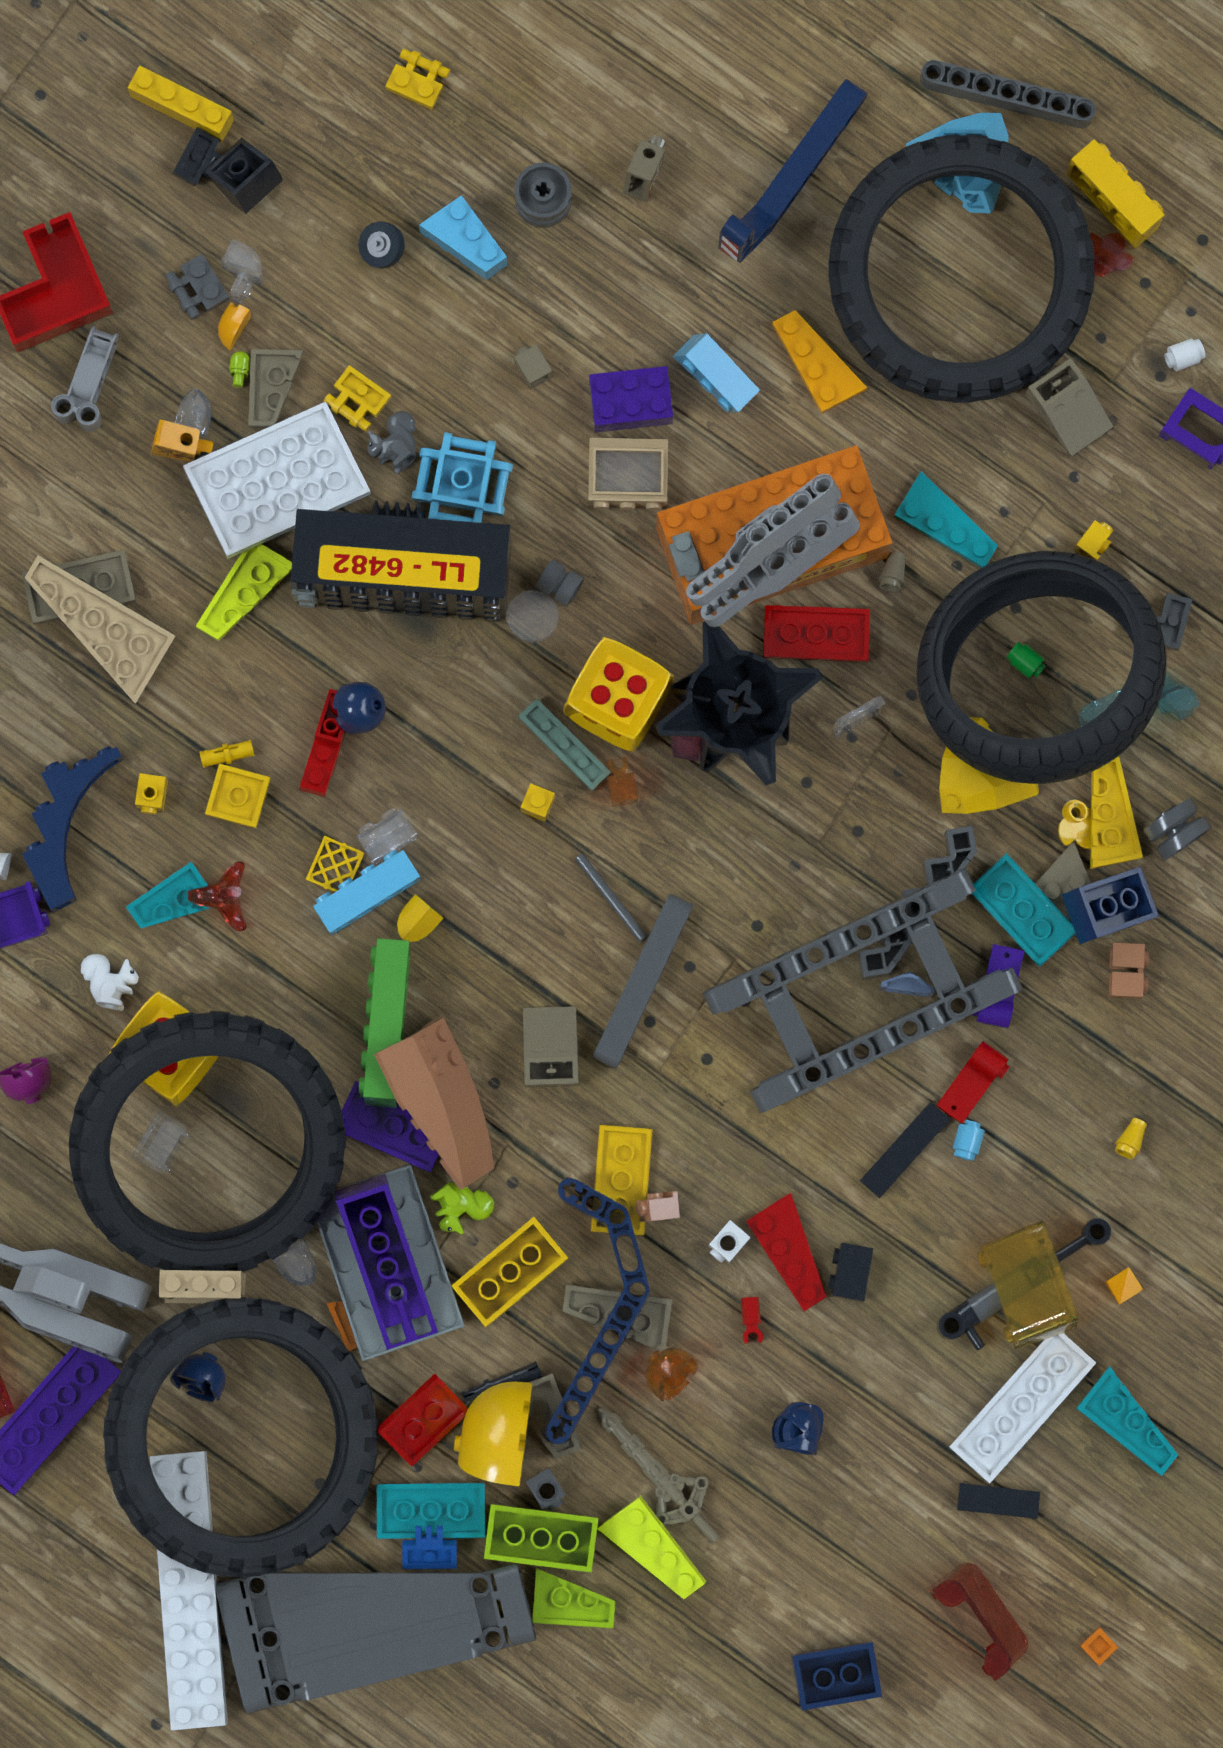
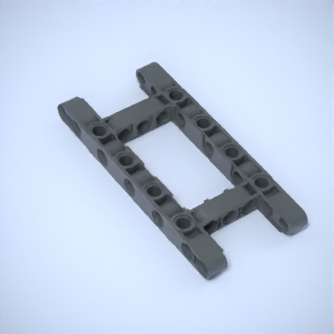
M966 868L899 898L702 993L712 1015L722 1011L726 1013L761 996L794 1064L793 1067L759 1082V1086L749 1091L759 1113L766 1112L1012 996L1023 989L1013 967L1002 971L998 969L971 983L963 985L936 929L931 915L967 899V895L976 891ZM913 901L919 904V911L911 916L906 914L904 909L907 903ZM865 924L871 928V934L867 938H860L856 935V930L860 925ZM907 928L939 995L937 1001L918 1009L917 1007L900 1015L877 1030L871 1032L869 1030L841 1043L840 1047L826 1054H819L787 990L786 984ZM815 947L823 951L822 958L819 961L810 960L808 958L810 949ZM763 971L773 972L775 978L772 983L764 984L760 981L759 976ZM955 998H962L965 1001V1007L961 1011H953L950 1007L952 1000ZM906 1021H913L917 1024V1029L914 1033L906 1034L902 1031V1026ZM858 1044H865L869 1048L867 1055L864 1057H858L854 1054V1048ZM809 1067H817L821 1071L817 1079L811 1080L806 1077L805 1072Z

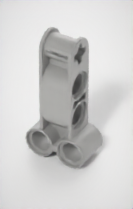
M96 326L91 328L67 395H57L51 403L53 414L59 422L67 424L77 418L81 428L89 432L95 431L100 427L102 418L96 402L115 353L119 334L115 333L112 335L97 330ZM68 404L71 406L69 412L65 414L58 412V408L61 405ZM88 412L96 414L94 420L90 422L82 420L84 414Z

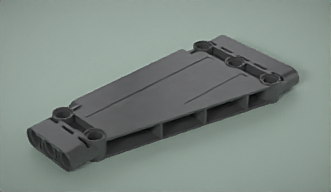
M518 1563L479 1573H270L261 1576L239 1577L216 1583L218 1602L246 1714L300 1700L303 1702L536 1641L535 1629ZM491 1573H494L497 1591L495 1590L494 1581ZM478 1577L484 1578L488 1583V1588L484 1593L477 1592L474 1588V1581ZM254 1578H261L264 1581L265 1587L261 1593H257L252 1589ZM498 1599H500L504 1617L501 1615ZM505 1626H507V1630H508V1634H509V1638H510V1642H511V1643H508ZM267 1631H272L277 1635V1643L274 1646L266 1644L264 1640ZM490 1631H496L500 1634L501 1642L499 1645L492 1646L488 1643L487 1634ZM284 1684L289 1687L290 1696L288 1699H282L278 1696L277 1689L279 1685Z

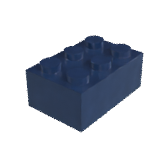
M1141 867L1062 894L1079 944L1159 917Z
M872 1641L791 1655L798 1700L802 1711L882 1697Z

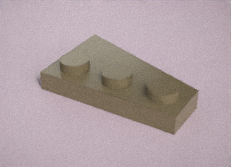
M555 1373L529 1382L532 1383L528 1423L534 1429L537 1436L556 1459L582 1450L583 1448L576 1430H574L570 1439L563 1445L551 1443L546 1435L547 1426L563 1399ZM565 1404L564 1412L570 1416L568 1408ZM561 1415L557 1419L562 1420V1423L558 1428L553 1427L551 1430L554 1433L553 1438L556 1440L559 1436L564 1438L566 1435L563 1432L566 1423L569 1426L573 1424V1422L565 1420Z

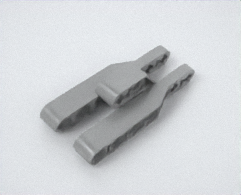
M829 474L816 476L782 503L769 507L737 531L736 540L726 555L688 585L686 589L688 598L695 606H702L701 616L709 626H720L755 599L782 590L859 530L860 522L850 505L843 502L838 503L841 498V491ZM723 574L724 577L720 579L718 576ZM699 590H701V591L703 592V593L700 594V595L697 594V592H698ZM734 595L739 596L735 600L732 598ZM716 611L717 614L713 616L711 613Z
M0 1244V1263L21 1270L13 1290L0 1286L1 1306H4L25 1329L112 1361L123 1362L133 1337L122 1330L75 1313L82 1312L89 1293L92 1294V1297L97 1298L100 1296L116 1302L119 1307L124 1305L143 1312L153 1289L152 1286L55 1249L22 1252Z

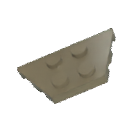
M1075 843L1069 845L1036 883L1070 922L1071 919L1062 894L1091 884ZM1109 934L1100 938L1110 939L1113 935Z

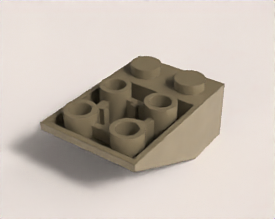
M1071 358L1029 386L1026 391V397L1071 457L1113 428L1087 379Z
M576 1006L523 1008L525 1088L578 1086Z

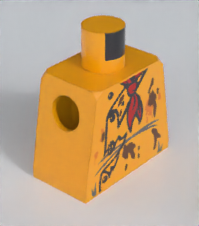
M160 419L155 431L151 455L192 462L195 454L203 456L210 454L213 448V441L199 439V429ZM181 441L188 442L189 446L183 445Z

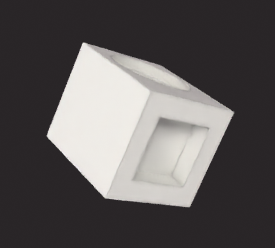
M730 1220L709 1244V1247L712 1248L710 1254L720 1263L724 1260L729 1263L750 1237ZM725 1236H730L735 1241V1248L731 1251H725L720 1246V1240Z

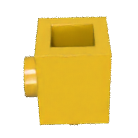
M139 774L135 805L138 809H141V813L156 815L157 811L164 812L168 785L166 777Z

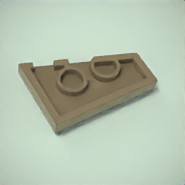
M251 349L249 428H268L277 424L304 354L303 350Z

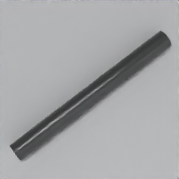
M582 853L576 857L575 861L639 943L647 937L645 932L586 856Z

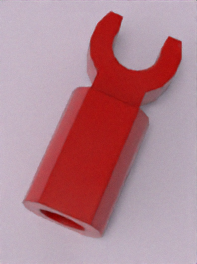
M759 1297L741 1298L742 1323L746 1325V1330L743 1333V1342L748 1344V1335L755 1333L758 1336V1343H762L763 1334L758 1329V1324H761Z

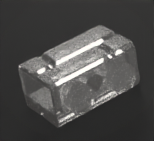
M395 808L386 811L381 815L383 820L374 825L372 822H369L358 830L360 834L356 836L357 840L374 865L382 861L383 857L390 852L398 851L419 838L401 808L397 811Z

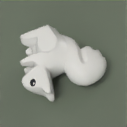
M101 954L88 955L81 963V974H83L85 980L90 981V990L96 1000V1004L103 1008L123 1011L124 1005L120 1000L121 995H132L133 991L127 985H135L139 982L138 974L130 966L129 960L125 959L119 974L110 973L109 960Z

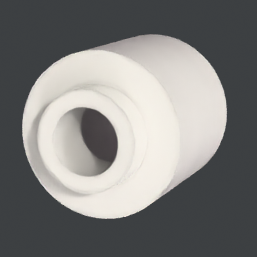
M1188 339L1167 347V353L1164 356L1168 367H1173L1177 372L1200 363L1205 358V351L1199 339Z

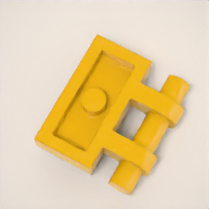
M403 48L399 58L408 61L406 68L396 64L386 83L385 89L433 110L443 89V84L435 80L438 75L447 79L451 69L442 66L440 61H431L422 57L421 53L415 50L411 52ZM416 66L428 70L427 77L414 72Z
M349 365L334 384V388L341 392L336 399L331 394H328L323 402H326L331 407L330 410L335 414L340 413L350 420L349 424L353 427H359L366 432L371 423L364 419V416L369 412L374 417H377L392 397L387 391ZM348 399L360 406L356 412L345 405Z

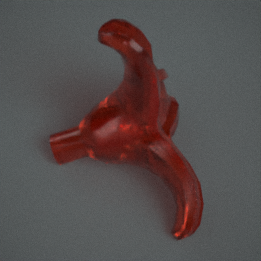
M241 861L235 862L222 875L218 883L188 890L189 902L218 909L222 917L236 931H244L247 925L241 913L239 901L241 889L239 887L245 864Z

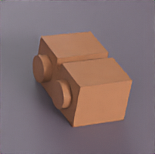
M1112 943L1110 945L1109 969L1133 970L1136 973L1111 972L1109 974L1108 998L1140 1000L1143 998V993L1148 992V978L1144 977L1143 973L1144 967L1149 965V951H1145V944Z

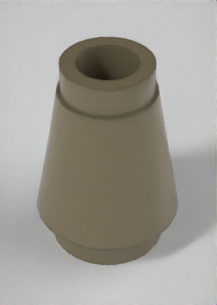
M897 551L890 553L878 579L881 589L888 592H899L900 588L904 586L906 556L903 553Z

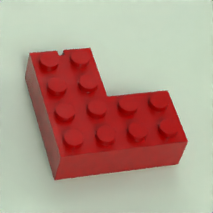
M71 212L49 220L53 230L51 234H48L44 223L22 231L41 279L0 295V315L17 353L113 314Z

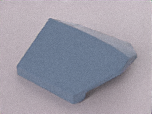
M910 971L882 981L879 985V991L930 998L934 995L935 988Z

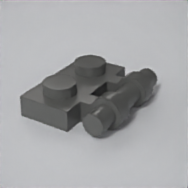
M203 253L180 266L185 275L182 278H178L174 271L165 275L169 283L168 288L172 293L176 294L181 302V309L184 313H188L191 320L200 316L196 307L201 304L209 312L230 300L229 295ZM191 285L197 295L190 298L184 289L185 287Z

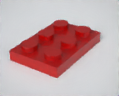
M434 1373L377 1427V1431L412 1467L465 1417L468 1408Z

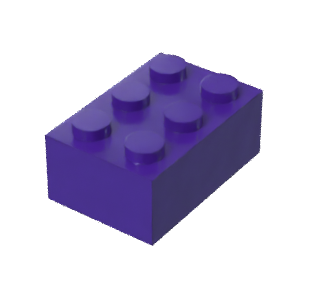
M667 366L589 374L595 433L673 424Z

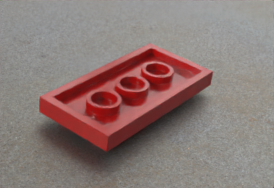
M765 605L763 658L868 663L870 609Z

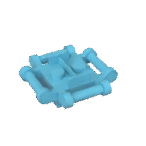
M445 432L440 450L420 449V469L416 490L412 492L411 500L431 503L428 519L482 523L483 513L504 516L505 507H503L508 476L512 473L513 464L493 460L496 441L488 440V442L454 437L452 433ZM457 447L468 450L485 452L486 454L485 456L465 452L450 450V448ZM432 460H438L432 493H427L426 488ZM491 470H496L499 473L493 504L485 503ZM439 505L475 511L474 518L438 512Z

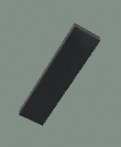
M930 1101L861 1178L860 1182L880 1199L948 1123L950 1118Z

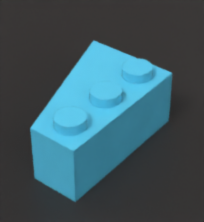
M462 195L419 224L420 234L431 239L444 251H448L485 280L507 266V256Z
M707 333L693 335L672 356L699 381L700 385L708 393H711L718 399L717 403L726 412H739L760 391Z

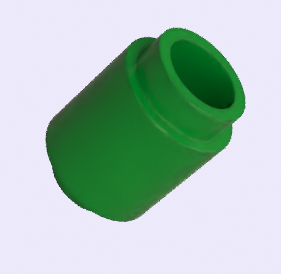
M1019 641L1006 656L1011 661L1009 664L1028 679L1032 676L1037 678L1046 667L1043 664L1045 660L1043 656L1026 643L1023 645Z

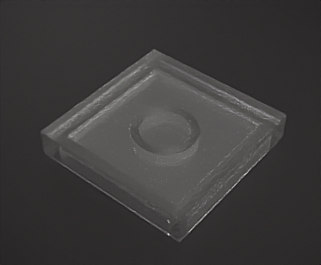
M877 696L837 719L832 730L836 738L881 714L886 705L882 696Z

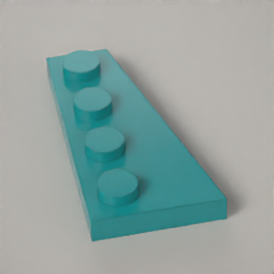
M1108 1366L1076 1409L1153 1471L1162 1476L1178 1454L1160 1430L1153 1424L1143 1408L1139 1406L1126 1386L1122 1384L1116 1373Z

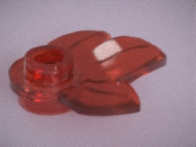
M1090 233L1095 255L1094 274L1096 276L1102 277L1110 274L1112 271H1124L1129 268L1133 257L1123 252L1125 240L1122 234L1111 233L1102 239L1095 233Z

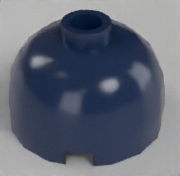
M350 682L342 685L336 692L333 709H337L339 717L336 718V721L343 731L349 734H364L380 725L385 716L386 705L383 694L377 687L368 682Z
M203 1352L202 1355L191 1354L174 1368L170 1377L171 1383L176 1388L180 1389L182 1385L190 1390L187 1392V1395L206 1402H214L215 1398L219 1401L226 1384L225 1372L222 1366L216 1362L217 1358L207 1352Z

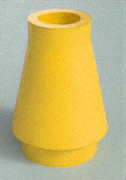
M1132 1118L1131 1123L1115 1142V1152L1127 1159H1134L1136 1155H1139L1147 1124L1138 1118Z

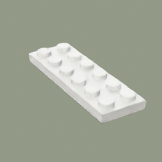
M1055 1327L954 1440L949 1448L990 1484L1092 1369L1096 1362L1061 1330Z

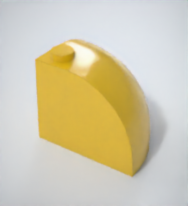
M500 1383L482 1392L471 1403L464 1417L461 1436L456 1435L454 1451L459 1452L458 1465L463 1471L485 1481L520 1486L532 1383Z

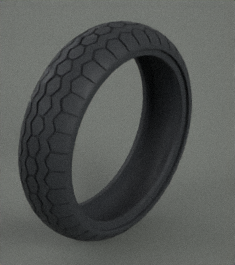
M1059 551L1027 552L997 560L980 568L961 581L942 600L929 620L920 643L916 673L917 686L922 708L932 729L944 745L959 759L976 770L1006 781L1028 784L1055 783L1077 778L1095 771L1117 758L1133 744L1150 722L1161 699L1166 678L1167 657L1164 636L1152 607L1143 594L1122 574L1097 560L1078 554ZM1045 596L1073 598L1092 604L1105 611L1127 632L1133 642L1134 651L1131 669L1122 690L1100 715L1073 731L1039 739L1008 737L992 732L974 722L958 707L951 697V673L956 656L964 641L987 617L1010 604Z

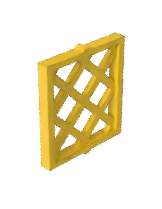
M324 836L306 880L323 887L325 890L336 892L338 890L332 888L330 884L337 881L341 884L343 882L342 879L349 876L353 880L365 853L348 846L346 843H341ZM328 843H335L339 845L340 849L331 852ZM325 845L328 853L320 856ZM345 850L354 851L357 856L348 859ZM342 852L345 861L336 864L333 855ZM330 857L333 865L324 869L321 860ZM358 859L354 870H352L350 862ZM318 862L321 870L312 873L316 866V863ZM347 864L350 873L341 876L337 867ZM335 869L337 878L329 881L325 872ZM323 874L325 883L315 881L313 877Z

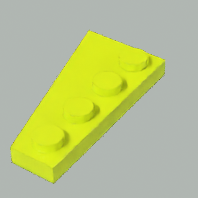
M262 544L242 552L198 621L196 628L220 641L291 572L292 562Z
M641 1495L597 1528L681 1598L685 1599L706 1583L704 1577Z

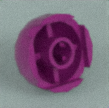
M46 1057L31 1059L32 1063L22 1064V1062H19L0 1071V1087L3 1093L14 1101L25 1100L26 1104H32L41 1100L40 1095L46 1092L51 1084V1070Z

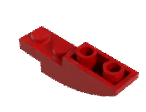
M333 689L328 691L299 788L300 791L322 797L326 796L346 733L336 721V718L339 716L337 709H333V702L337 690Z

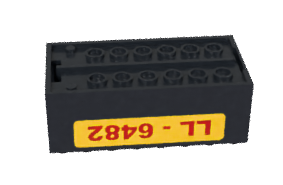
M297 509L290 579L293 589L292 596L294 601L303 608H316L318 604L327 605V608L332 610H342L344 606L353 607V610L358 612H369V608L380 609L379 612L384 614H395V610L406 611V615L421 616L423 612L432 613V616L436 618H447L449 614L458 615V618L462 620H473L475 616L484 617V620L488 622H500V618L506 619L512 548L510 525Z

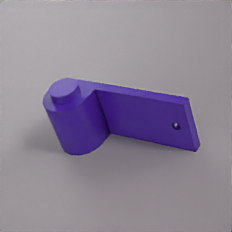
M993 944L986 975L998 969L1002 971L1013 967L1018 978L1024 951ZM1014 995L973 1013L972 1016L977 1017L976 1022L1008 1029L1013 1012Z

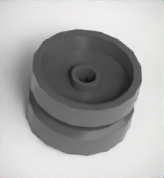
M536 163L528 166L519 174L515 183V206L519 216L526 223L537 228H549L559 224L567 216L571 208V183L567 174L558 166L550 163Z
M1191 797L1163 812L1155 819L1156 821L1143 830L1150 842H1156L1165 835L1168 837L1157 848V852L1164 861L1186 848L1212 828L1205 817H1198L1190 823L1187 822L1198 810Z

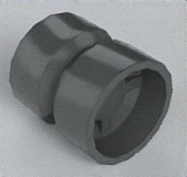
M552 559L540 576L536 589L548 595L555 593V600L568 607L581 588L584 577L574 571L565 573L566 569L563 564Z

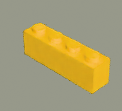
M140 65L127 87L131 98L193 129L198 127L219 139L221 143L234 121L231 110Z

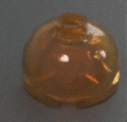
M674 1347L666 1348L661 1352L655 1351L649 1357L645 1378L649 1389L661 1401H664V1398L669 1401L686 1388L690 1382L685 1379L689 1376L690 1372L693 1375L696 1374L699 1364L685 1350Z

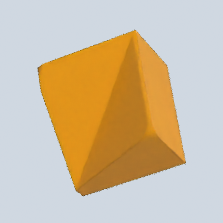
M1129 1267L1104 1282L1119 1305L1143 1290Z

